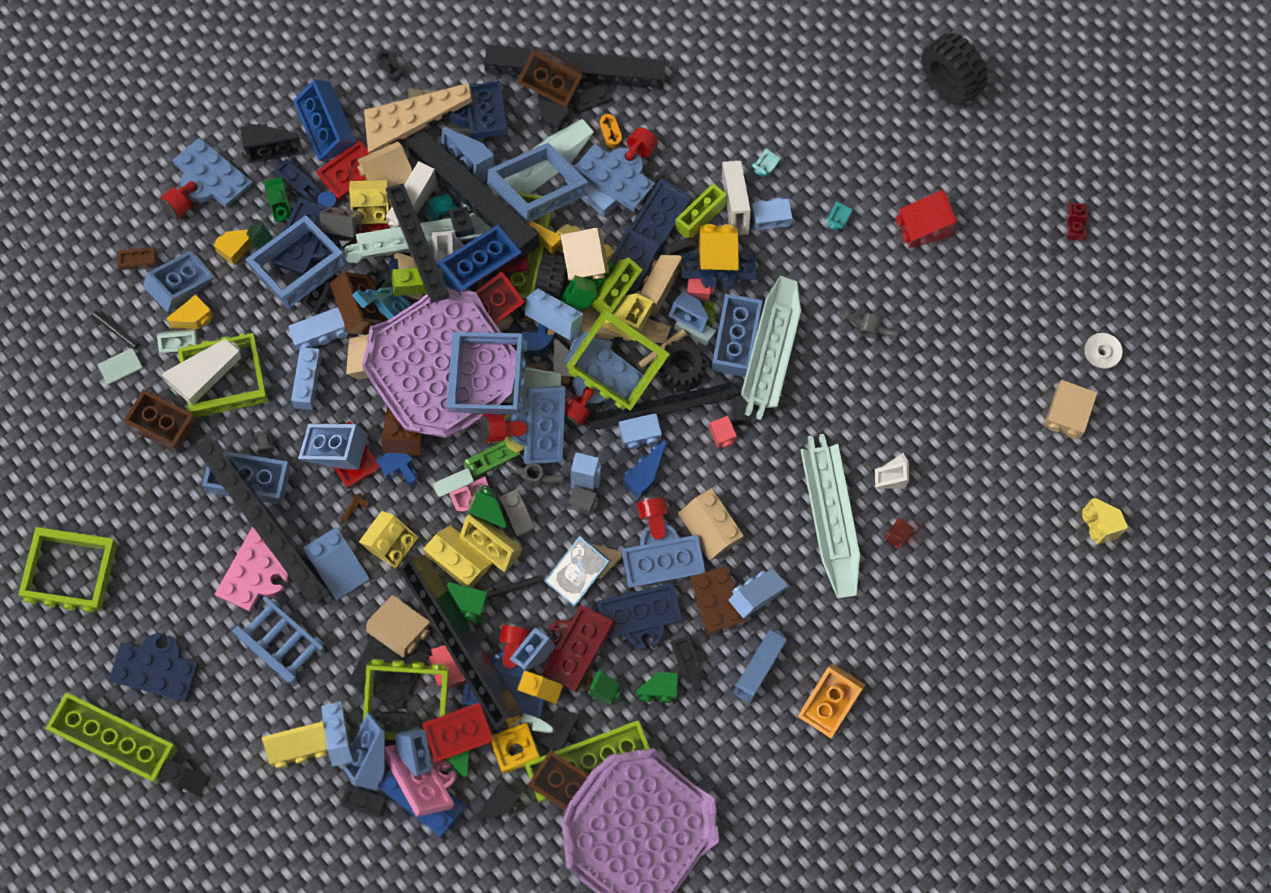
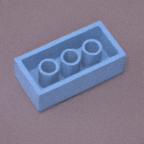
M725 293L711 371L742 377L746 376L757 334L762 300Z
M226 452L263 502L283 505L291 470L287 461ZM207 466L202 484L206 493L229 496Z

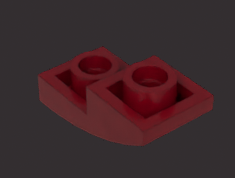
M1068 203L1067 239L1085 241L1087 237V204Z

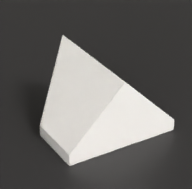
M452 231L432 232L430 249L437 265L440 260L464 246Z
M904 452L883 467L875 469L876 488L905 489L909 482V462Z

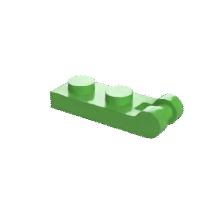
M503 441L464 461V464L470 469L472 478L476 479L505 464L509 459L513 460L521 456L520 451L517 453L512 451ZM481 462L483 466L477 468L476 463Z

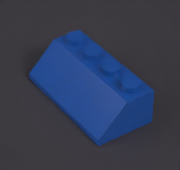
M314 79L293 102L318 160L324 161L346 151L356 143V139L331 82Z
M496 225L440 260L437 266L445 285L451 289L463 292L519 256L522 252L500 226Z
M391 769L383 777L381 783L378 784V788L441 839H443L467 809L464 803L447 791L454 803L452 809L417 817Z

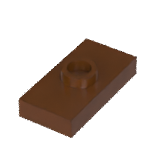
M155 247L117 251L119 271L156 267Z

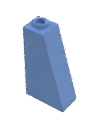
M769 629L734 689L733 694L749 704L787 640L781 632Z

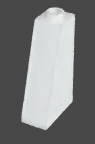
M419 161L404 185L416 214L438 185L435 169ZM391 207L386 215L388 226L391 228L400 227Z
M741 161L723 162L722 178L724 192L727 194L726 208L729 225L737 227L738 235H749L750 205Z
M224 339L165 371L162 377L172 389L193 406L241 359L240 348L234 342L229 343Z

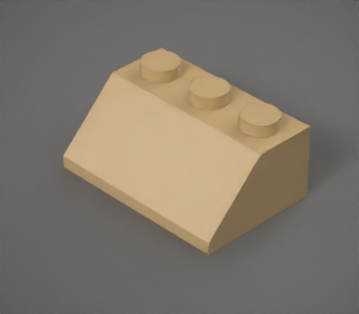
M661 255L658 261L655 260L651 266L652 272L650 276L646 275L642 283L644 286L642 291L638 290L637 294L653 301L650 314L652 317L657 316L680 273L682 257L679 255Z
M712 488L693 499L678 513L691 535H698L700 548L708 561L713 560L742 542L743 534Z

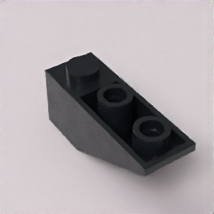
M743 396L732 398L730 404L732 426H751L760 421L756 419L759 406L754 404L750 416H747L745 411L748 402ZM780 396L778 406L765 408L761 420L786 408L789 398Z

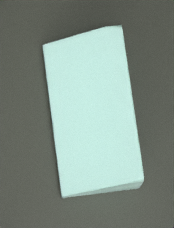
M679 321L676 322L674 328L677 331L683 329L688 337L705 346H708L716 332L715 329L705 325L703 332L699 333Z
M197 329L159 332L157 334L159 353L177 352L179 348L187 347L188 344L198 345Z
M132 348L97 365L107 385L143 369Z
M464 469L433 483L432 487L437 496L441 497L472 483L473 478L469 469Z

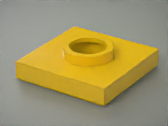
M527 722L492 735L493 741L491 743L502 774L525 766L526 762L540 757ZM514 744H520L523 747V752L511 756L509 748Z

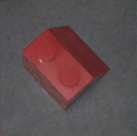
M945 190L938 191L900 208L896 216V223L902 229V239L904 243H907L909 249L950 238L957 223Z

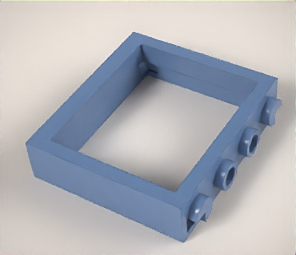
M549 143L538 146L488 170L487 184L514 209L519 217H523L527 223L587 195L588 181ZM547 160L571 183L533 202L527 203L504 179Z
M306 215L246 259L251 270L288 309L348 265L343 252ZM312 231L332 254L282 290L261 267L305 234Z
M452 332L447 409L450 413L520 415V408L524 407V397H521V389H525V378H522L523 371H526L524 352H527L528 342L524 339L523 334ZM463 343L517 345L513 406L459 404Z

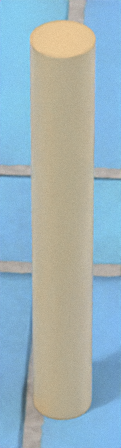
M681 329L660 347L665 350L667 344L671 346V342L676 341L677 343L687 334ZM654 352L650 353L638 365L643 369L654 361L657 354Z

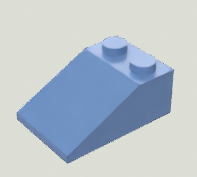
M446 127L443 128L441 144L444 145L450 155L454 154L461 165L465 164L472 175L475 174L479 177L481 183L486 182L488 170L493 167L494 154L491 149L477 140Z
M189 251L148 272L143 287L168 313L185 303L211 282L215 276L192 251Z
M308 424L298 459L340 469H359L368 433L356 424Z
M337 527L303 547L307 557L336 601L370 580Z
M367 713L351 745L353 762L342 764L341 767L355 785L376 790L384 774V730L372 714Z

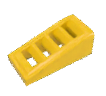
M534 222L527 223L530 228L534 227L538 231L540 244L553 254L562 246L560 235Z

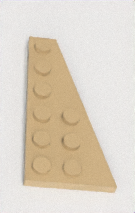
M469 83L364 110L369 154L382 147L391 145L390 143L397 139H404L425 128L427 123L434 119L438 121L442 118L443 114L449 111L454 112L473 102Z
M591 305L588 308L578 310L583 313L582 330L578 334H582L584 331L589 332L601 315ZM647 319L640 333L653 342L665 343L671 326ZM602 326L594 336L600 339L623 337V340L631 341V339ZM548 329L547 335H554L555 332Z

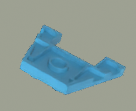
M393 287L380 288L377 291H373V289H367L365 292L357 290L352 295L362 308L374 303L379 312L384 314L388 320L412 305L404 295L394 296Z

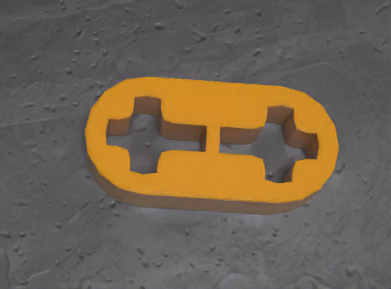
M611 114L603 115L600 119V129L605 143L610 148H617L622 142L617 121ZM605 121L611 123L610 129L608 128V125L605 124ZM611 134H613L614 138L616 139L615 142H613V140L611 139Z

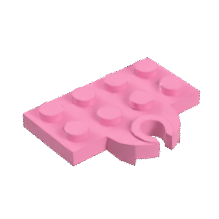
M253 527L215 593L217 597L249 612L252 611L260 595L276 597L277 594L284 590L283 586L272 583L275 577L281 576L285 582L289 581V575Z
M397 745L384 747V758L417 817L452 809L454 803L447 791L456 779L455 772H450L448 775L440 772L449 770L451 765L443 759L435 762L433 755H430L432 770L419 776H414L398 755Z

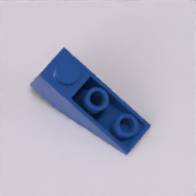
M665 440L660 444L656 443L651 448V453L648 456H642L637 461L638 465L634 469L629 468L623 475V485L638 500L653 487L665 451Z

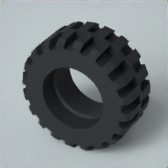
M945 33L924 48L921 56V65H923L922 69L926 74L927 81L930 82L931 87L937 91L940 97L942 96L945 101L951 104L963 105L986 88L988 70L985 68L986 64L982 60L981 54L976 51V47L973 44L969 43V40L962 38V35Z

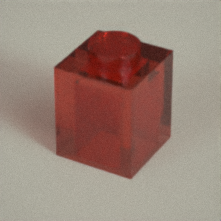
M899 517L884 538L901 549L915 528Z

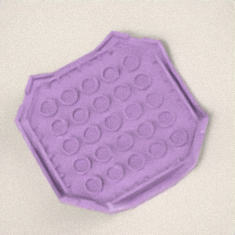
M447 287L449 292L448 299L430 303L426 294L421 300L388 321L370 326L368 343L362 362V368L371 383L406 431L444 438L466 430L478 422L484 414L450 413L447 409L452 332L501 333L487 313L476 292L466 290L460 292L450 289V287ZM463 343L459 404L501 405L512 395L517 351L511 345Z
M654 748L612 754L591 772L567 807L562 822L566 867L596 893H677L678 888L699 858L719 842L718 826H715L714 816L716 814L715 798L691 783L668 764Z

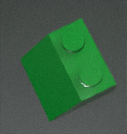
M484 484L482 487L477 485L468 505V513L505 528V516L496 493L493 492V488Z
M448 582V592L467 623L472 625L482 624L488 605L487 592Z

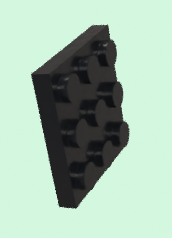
M371 636L347 684L365 692L366 665L372 662L373 659H382L384 663H392V661L398 660L404 661V664L412 665L413 662L426 663L429 656L415 649L411 654L408 653L402 658L378 639ZM375 670L373 697L402 710L420 673Z

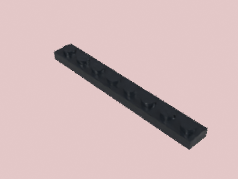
M404 184L385 188L430 303L448 299L449 292Z
M733 382L637 403L631 411L627 408L624 410L615 408L593 413L588 416L587 422L590 430H599L605 426L619 425L620 421L655 413L659 416L662 413H674L684 408L692 409L702 404H713L715 401L731 400L733 397L738 396V389Z

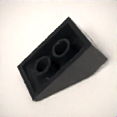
M247 124L244 127H240L243 147L249 164L304 154L297 133L261 124Z

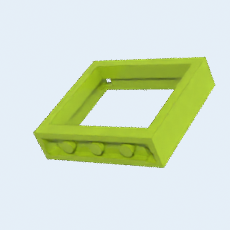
M604 309L565 366L569 369L568 373L577 379L580 376L585 380L583 382L591 389L594 387L599 389L601 396L607 400L611 397L616 401V406L623 410L627 408L631 411L670 354ZM606 320L657 354L627 400L575 365Z
M241 333L236 337H222L217 341L207 340L198 345L188 344L187 347L178 349L180 363L224 339L229 343L234 342L239 348L251 346L259 390L199 402L193 406L187 402L189 412L194 414L195 418L268 402L254 333L246 335Z
M36 527L18 595L24 602L33 605L36 602H40L44 606L52 608L60 605L66 610L74 611L75 608L83 609L82 611L86 613L101 612L118 544L111 538ZM43 540L104 550L92 601L30 591Z
M373 659L372 662L366 665L363 721L367 713L372 714L375 670L442 675L439 717L446 715L450 667H445V664L441 663L425 666L423 662H413L412 665L404 664V661L396 660L392 661V663H384L382 659ZM384 732V739L395 740V734L401 732Z

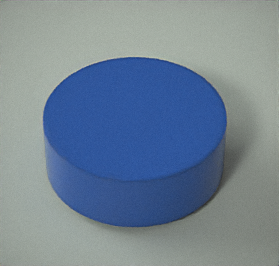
M329 191L322 192L318 196V204L327 208L336 207V196Z

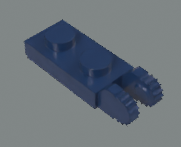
M285 159L273 170L276 176L282 177L283 182L305 200L314 202L313 197L306 192L308 188L317 196L322 193L313 181L288 159Z

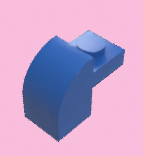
M539 323L537 333L522 331L524 339L528 342L527 352H524V356L539 357L549 351L553 342L552 335H547L549 328Z
M387 453L376 460L388 481L402 473L411 488L418 485L416 480L418 475L412 467L414 462L408 454Z

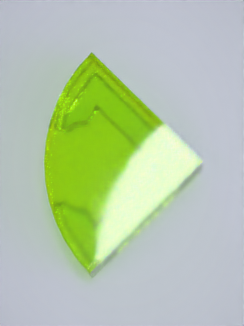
M707 300L703 308L708 316L707 323L713 326L716 312L712 302Z

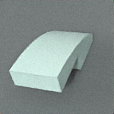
M524 714L517 721L533 723L532 730L536 732L556 733V729L553 726L528 714Z

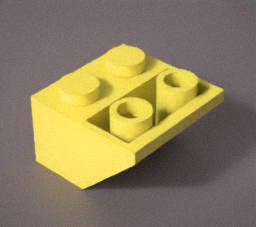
M387 180L350 181L351 210L362 212V224L387 223L386 215L389 212V199L385 189L388 188Z
M637 293L624 295L612 314L638 332H641L651 314L653 301ZM608 320L603 323L602 327L636 341Z
M1091 499L1082 510L1083 520L1085 523H1088L1090 537L1093 541L1095 540L1096 545L1118 539L1128 529L1121 510L1101 500Z
M381 511L359 543L372 554L396 569L419 537L396 516Z

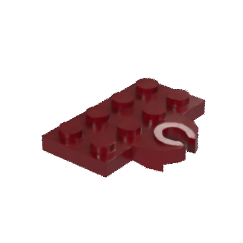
M582 605L579 606L571 622L555 620L556 622L547 627L551 632H558L559 636L556 640L552 641L555 649L551 652V658L542 673L543 676L562 684L576 693L615 625L613 620Z

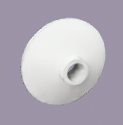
M1097 333L1091 336L1085 344V356L1095 367L1102 369L1114 367L1122 357L1120 342L1110 334ZM1099 351H1103L1105 355L1099 354Z

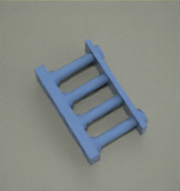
M265 596L263 600L268 606L247 628L241 629L237 625L232 632L293 687L298 682L295 677L296 671L316 649L322 654L326 652L322 647L324 643L317 636L312 638L279 609L281 605L274 598L269 600ZM273 611L276 612L282 619L261 641H254L251 638L253 636L252 633ZM289 624L296 632L276 653L270 655L266 651L267 645ZM303 636L311 644L290 667L287 666L285 668L280 664L281 658Z

